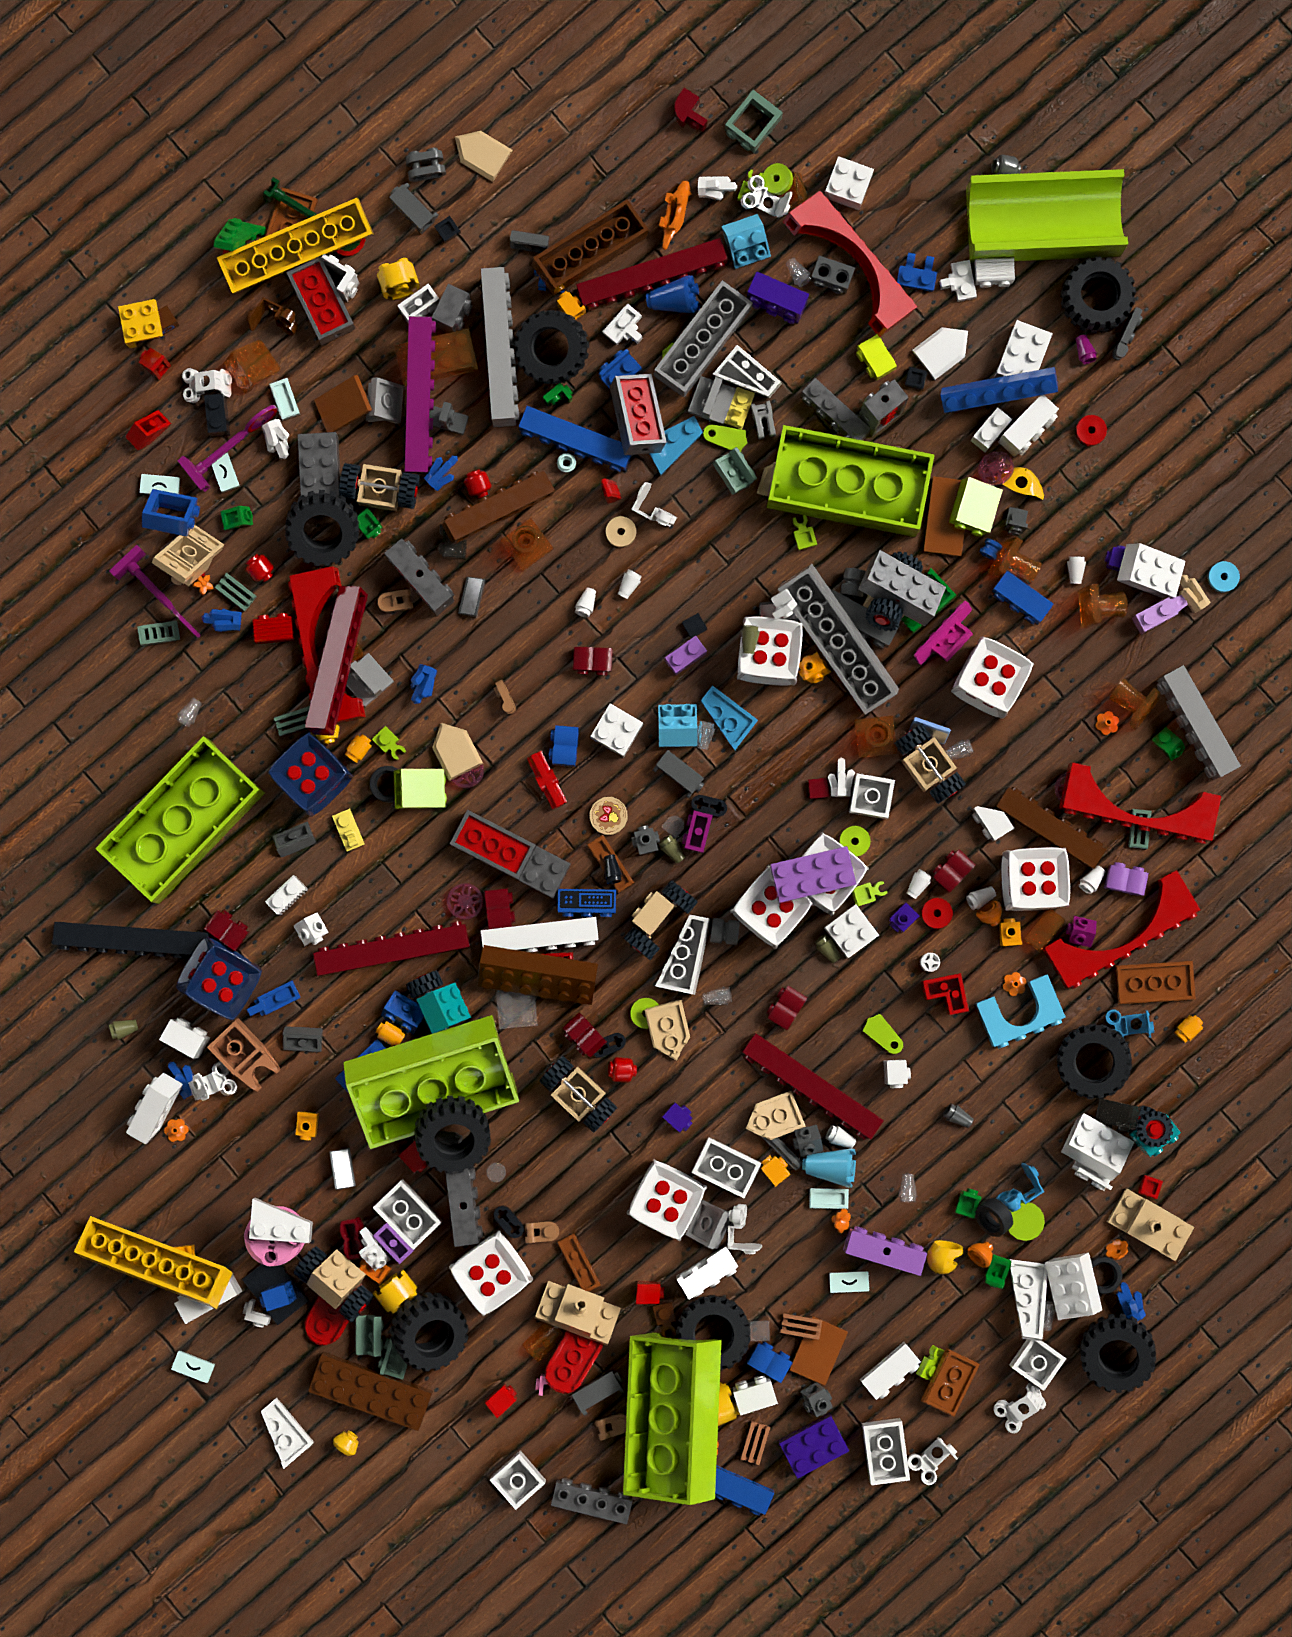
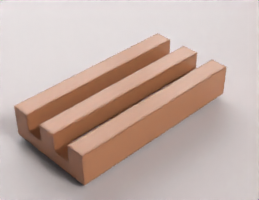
M783 1314L784 1320L782 1321L783 1326L780 1333L820 1339L822 1320ZM788 1318L817 1323V1327L790 1323ZM787 1326L816 1331V1335L787 1330Z
M751 1421L741 1460L757 1465L760 1464L770 1426ZM754 1426L758 1427L750 1452V1456L748 1457L746 1456V1453L754 1430ZM765 1429L757 1458L754 1459L761 1430Z

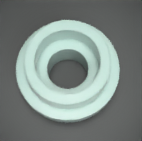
M565 453L559 456L557 466L562 472L568 473L574 470L576 460L573 455ZM565 460L570 461V465L564 466L563 462Z

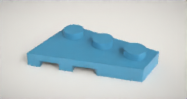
M695 416L665 430L667 443L661 453H649L660 476L703 434Z
M713 685L701 700L735 751L758 720Z

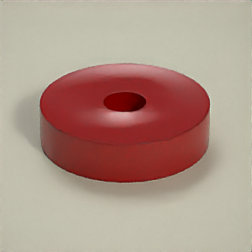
M1096 415L1083 417L1076 426V437L1086 446L1100 444L1107 434L1106 423ZM1088 428H1093L1094 433H1089Z
M933 898L923 905L921 916L927 926L939 929L950 923L953 910L946 900ZM935 910L940 911L939 917L934 916Z

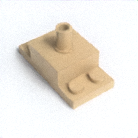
M194 525L193 530L190 529L187 536L179 535L153 558L152 563L171 575V581L174 584L181 585L183 583L190 586L208 570L212 559L222 551L224 544Z
M1125 1188L1107 1220L1108 1223L1174 1261L1177 1260L1194 1229L1193 1226L1127 1188Z
M548 1281L535 1319L608 1345L621 1308L604 1302V1297L568 1284L566 1288Z

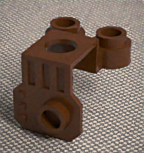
M262 298L258 306L250 310L247 315L250 331L256 329L266 309L275 313L276 325L286 334L293 336L298 329L295 313L288 308L283 310V306L266 298ZM270 305H273L274 307H276L277 310H274L273 308H271Z

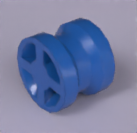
M986 538L984 541L985 545L980 549L979 553L995 561L998 551H1001L1003 546L992 539Z

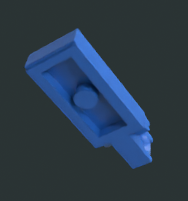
M292 980L257 997L258 999L254 1000L256 1005L248 1008L247 1011L250 1016L259 1012L261 1016L268 1015L300 999L301 996Z

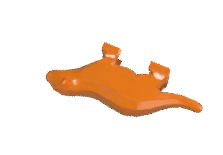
M682 181L673 194L666 193L665 201L668 203L665 217L661 216L659 226L664 229L663 250H667L671 239L681 229L684 222L688 197L692 195L688 181Z

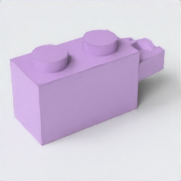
M1182 595L1171 599L1168 597L1132 617V620L1140 634H1143L1175 617L1188 603Z

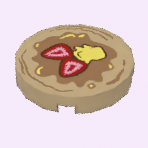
M603 797L597 800L590 810L592 826L604 835H613L620 832L628 820L625 805L614 797Z

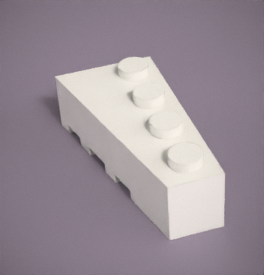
M689 915L655 985L656 987L695 995L711 919Z

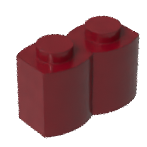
M574 647L573 670L577 671L578 675H588L589 672H596L598 676H607L608 673H612L613 649Z
M960 849L956 852L952 850L945 857L947 862L943 866L939 864L932 871L934 873L932 879L948 894L976 865Z
M508 888L485 891L489 929L512 927V923H516L515 912H511L510 904H513L512 892H509Z
M225 909L222 912L217 910L204 929L232 950L237 951L250 933L247 930L248 926L240 920L236 923L231 919L233 915Z
M787 986L786 989L784 987L781 988L776 996L779 998L776 1005L772 1003L766 1012L769 1014L767 1019L786 1031L807 1000L806 996L790 986Z
M580 1012L563 1027L566 1031L564 1036L571 1043L573 1041L577 1043L578 1046L575 1048L583 1056L587 1054L591 1057L607 1042Z
M360 1217L345 1219L340 1223V1233L345 1240L344 1253L348 1260L361 1258L359 1251L365 1248L361 1242L363 1237L359 1232L364 1228Z

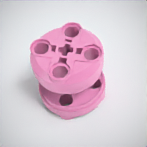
M277 1206L280 1209H283L287 1212H291L299 1216V1214H297L294 1210L284 1206ZM251 1220L244 1233L247 1251L253 1259L266 1266L285 1264L296 1257L305 1244L300 1242L249 1239ZM271 1252L275 1253L276 1259L271 1258Z

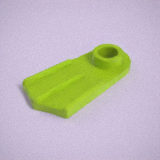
M708 425L703 431V436L708 442L729 450L737 447L741 452L747 444L746 430ZM714 431L715 436L710 437L708 432Z
M881 1014L867 1019L863 1029L867 1035L892 1054L901 1052L903 1041ZM894 1041L898 1043V1048L896 1049L891 1047V1043Z

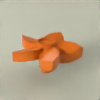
M206 575L203 578L200 576L196 579L197 582L192 585L195 588H199L202 596L207 590L214 589L213 585L209 583L210 575Z

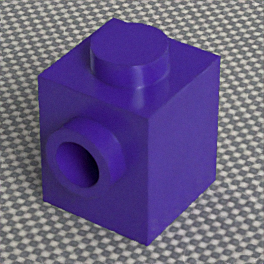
M1117 545L1110 551H1107L1104 562H1107L1106 568L1120 571L1125 546Z
M905 902L888 919L891 922L889 925L894 931L903 933L919 915Z
M676 1102L662 1116L678 1132L686 1131L692 1125L690 1121L692 1119L690 1116L692 1112L685 1105L680 1107Z

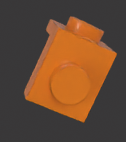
M364 1259L359 1263V1269L380 1285L392 1269L385 1264L382 1268L374 1271Z

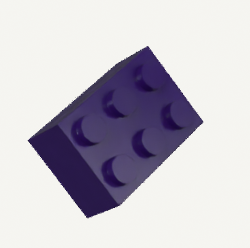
M756 272L747 292V299L753 302V308L759 309L760 307L765 309L769 315L781 316L784 321L790 324H794V322L799 323L809 297L808 293L760 272Z
M830 1413L778 1440L797 1479L849 1452Z

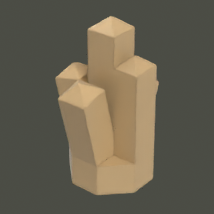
M1187 575L1181 576L1180 584L1183 590L1180 591L1179 596L1182 595L1193 613L1202 610L1211 603L1195 578L1189 579Z

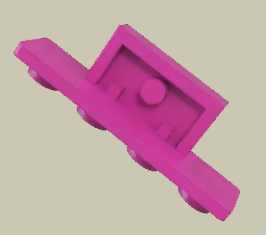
M966 600L955 608L954 613L942 622L939 629L929 636V639L923 646L916 650L914 657L920 665L933 652L948 662L973 635L967 627L961 624L972 611Z

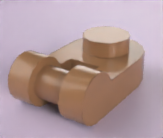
M406 589L382 594L378 598L379 608L384 612L413 609V603L410 601L411 590ZM402 597L403 603L397 604V598Z
M504 681L496 682L494 691L497 697H502L504 701L502 705L503 710L508 714L515 713L516 706Z
M552 1221L524 1223V1229H526L527 1233L525 1243L553 1241L559 1235V1227ZM540 1228V1236H534V1229Z
M618 1413L595 1420V1426L598 1427L600 1432L598 1434L599 1439L605 1440L625 1433L627 1415ZM611 1423L612 1430L607 1431L606 1424Z

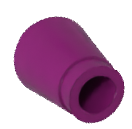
M1086 335L1078 336L1075 340L1079 361H1082L1083 365L1094 362L1097 359V352Z

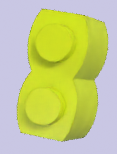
M878 335L858 345L856 354L861 362L864 361L868 366L866 371L871 378L874 377L877 381L896 370L897 365Z

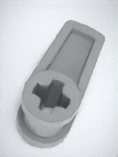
M770 401L760 405L751 404L758 439L764 438L762 419H765L767 422L769 436H776Z

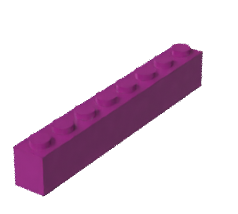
M409 316L405 471L428 472V468L432 467V456H429V449L433 448V437H429V429H433V418H430V410H434V399H430V391H434V379H431V372L435 371V360H431V352H435V341L432 340V333H436V321H432V317Z

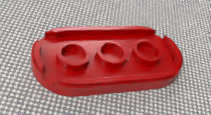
M318 1296L305 1321L306 1332L312 1342L318 1345H327L340 1338L349 1322L339 1313L344 1302L337 1309H334L322 1297Z
M567 1331L545 1370V1379L549 1387L561 1394H569L576 1391L581 1386L601 1352L603 1344Z

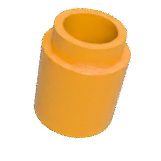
M363 734L361 736L356 735L346 748L345 755L357 763L363 759L372 747L369 744L371 740Z
M1189 1015L1176 1027L1177 1030L1174 1033L1181 1041L1186 1043L1191 1041L1203 1029L1201 1026L1203 1022L1196 1015L1193 1017Z
M388 1021L385 1024L381 1022L376 1030L377 1038L392 1047L399 1045L406 1035L400 1028Z

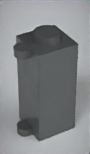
M408 183L395 187L390 193V202L423 234L436 222L435 220L439 214L437 212L432 214L408 190L410 187Z
M669 750L666 751L653 769L655 773L660 769L687 790V798H690L694 792L698 793L705 785L702 783L704 778Z
M613 1369L572 1392V1397L585 1416L588 1414L587 1408L618 1390L623 1394L625 1392L621 1385L623 1380L618 1372L614 1373Z

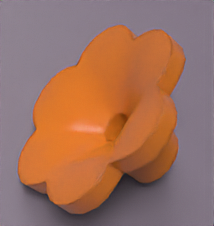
M1107 711L1097 716L1098 722L1095 724L1097 730H1101L1103 735L1117 731L1119 718L1113 716L1112 712Z
M1018 972L1004 977L1003 989L1008 991L1010 996L1024 993L1026 979L1021 977Z
M183 1119L169 1120L168 1126L164 1129V1133L168 1135V1139L171 1142L183 1141L186 1138L185 1134L189 1132V1127L185 1125Z
M844 1208L832 1216V1222L835 1223L834 1226L839 1233H843L844 1230L848 1229L851 1218L850 1213Z
M1115 1239L1106 1246V1256L1114 1260L1122 1259L1128 1253L1127 1241Z

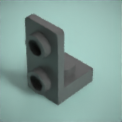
M1009 507L1004 530L1014 536L1023 534L1028 527V524H1026L1028 511Z

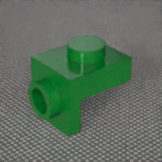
M366 507L357 515L359 528L367 539L370 537L375 538L381 533L382 524Z
M1167 727L1152 739L1153 743L1165 752L1171 761L1181 756L1185 749L1182 740Z
M967 1188V1191L961 1190L955 1213L974 1218L975 1211L982 1198L978 1195V1191Z
M993 1254L991 1264L985 1273V1283L991 1287L1003 1289L1012 1260Z

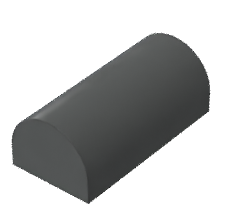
M512 230L510 248L541 253L548 249L550 236Z

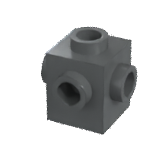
M648 825L638 827L637 832H634L635 837H631L633 847L638 848L639 855L658 851L657 843L660 842L658 831L654 832L653 828H649ZM648 837L649 842L644 843L642 838Z
M817 1125L794 1130L796 1138H793L795 1150L799 1149L801 1157L823 1152Z
M816 1382L800 1391L805 1401L803 1406L807 1413L811 1412L815 1417L826 1414L828 1410L833 1408L830 1402L832 1400L830 1393L819 1383Z

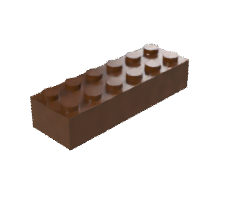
M628 199L533 257L532 267L554 296L644 240L649 229Z
M483 945L479 965L478 986L486 989L491 988L505 992L592 1005L598 964Z
M323 1352L308 1392L419 1431L433 1390L390 1375H381L380 1371Z

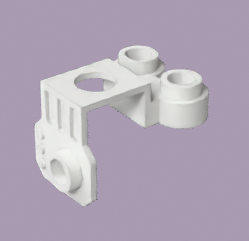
M755 175L749 178L748 188L752 192L741 197V205L745 209L756 207L772 216H777V218L788 213L790 208L789 202L792 197L791 191L787 192L784 197L778 198L767 192L768 188L764 187V179L761 176ZM753 181H755V182L757 183V186H756V187H753V185H752V182H753ZM766 197L771 198L773 201L771 208H766L763 204ZM746 198L750 200L749 205L745 202Z
M188 368L182 373L184 382L190 386L183 392V397L187 402H198L200 396L205 394L204 391L218 390L225 397H230L232 394V377L227 370L198 372ZM204 376H208L210 382L204 387Z
M645 482L638 492L632 510L650 520L670 527L677 519L671 513L655 507L652 515L649 516L639 510L652 485Z
M221 1061L213 1065V1073L204 1077L197 1073L193 1076V1080L188 1083L195 1101L199 1099L205 1101L209 1099V1095L218 1091L225 1096L235 1093L237 1085L232 1079H226L225 1076L229 1073V1070ZM217 1067L221 1069V1074L217 1071ZM225 1085L228 1086V1088H229L228 1091L225 1090V1088H224Z
M738 1204L734 1206L733 1210L729 1211V1221L732 1223L728 1226V1249L741 1250L745 1254H755L756 1251L762 1248L761 1244L734 1243V1228L742 1229L745 1226L747 1217V1205Z
M1028 1383L1026 1387V1396L1018 1401L1008 1403L1005 1400H999L994 1406V1413L998 1417H1007L1005 1427L1010 1433H1017L1022 1427V1421L1038 1412L1039 1409L1043 1410L1046 1406L1040 1389L1032 1383ZM1024 1403L1028 1405L1029 1412L1022 1414L1018 1409L1019 1404ZM998 1408H1002L1004 1412H1000ZM1010 1424H1014L1016 1428L1010 1427Z
M937 1437L921 1456L911 1454L907 1459L908 1466L914 1471L922 1469L921 1480L926 1485H932L937 1480L935 1473L938 1469L937 1466L950 1454L957 1460L958 1458L955 1455L957 1451L950 1443L946 1445L941 1438ZM933 1448H942L943 1455L940 1458H934L932 1456ZM913 1458L918 1459V1463L916 1465H913L911 1463ZM928 1472L932 1474L930 1479L925 1478V1474Z

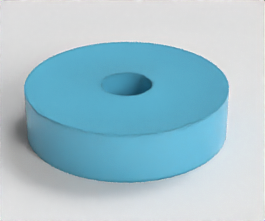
M1218 562L1209 570L1208 582L1217 592H1229L1239 583V571L1230 562ZM1221 574H1225L1227 579L1222 580Z

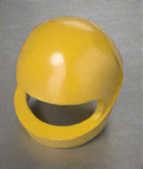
M934 1241L927 1254L929 1267L938 1274L952 1272L958 1265L953 1260L955 1257L963 1254V1247L950 1241Z

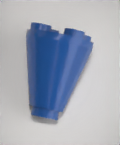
M693 275L684 276L647 293V306L654 310L694 314L700 310L699 302L696 300V295H699V287L697 283H694Z

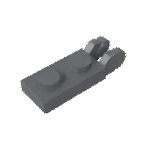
M1136 307L1130 312L1113 349V359L1120 360L1128 352L1127 344H1130L1135 336L1133 333L1134 328L1139 326L1143 318L1140 316L1143 311L1142 309Z

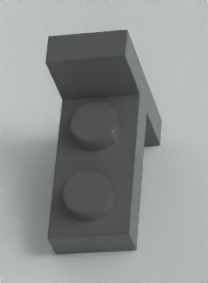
M444 402L442 408L434 406V410L430 411V418H433V427L464 435L469 416L455 412L451 403Z

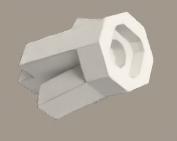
M699 177L698 195L699 197L721 201L723 194L727 191H736L737 185L735 182H730L729 177Z
M279 419L262 425V430L265 435L267 450L272 453L277 450L279 457L286 459L290 448L286 440L289 437V433L283 428Z
M843 758L838 759L837 780L834 774H829L827 777L832 797L851 796V786L855 772L851 769L846 775L845 759Z

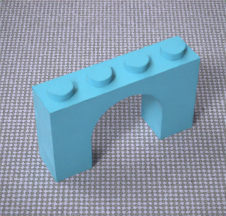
M1048 974L1027 982L1036 1002V1012L1033 1019L1023 1026L1011 1025L1003 1018L995 997H990L974 1004L992 1047L997 1046L1000 1049L1009 1045L1008 1041L1012 1039L1019 1041L1026 1038V1034L1033 1031V1034L1043 1031L1044 1026L1051 1024V1027L1062 1023L1061 1019L1065 1018V1015Z

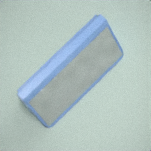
M917 717L912 720L909 731L923 724L931 735L928 740L935 737L938 743H946L951 731L949 728Z

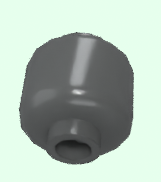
M1002 154L993 160L991 171L994 175L1020 174L1021 165L1015 156Z

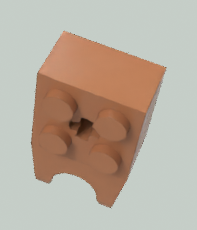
M239 1018L207 1047L233 1075L257 1092L261 1089V1086L255 1077L256 1067L265 1066L276 1074L281 1071L265 1045ZM233 1042L240 1045V1050L238 1048L236 1050L233 1049Z

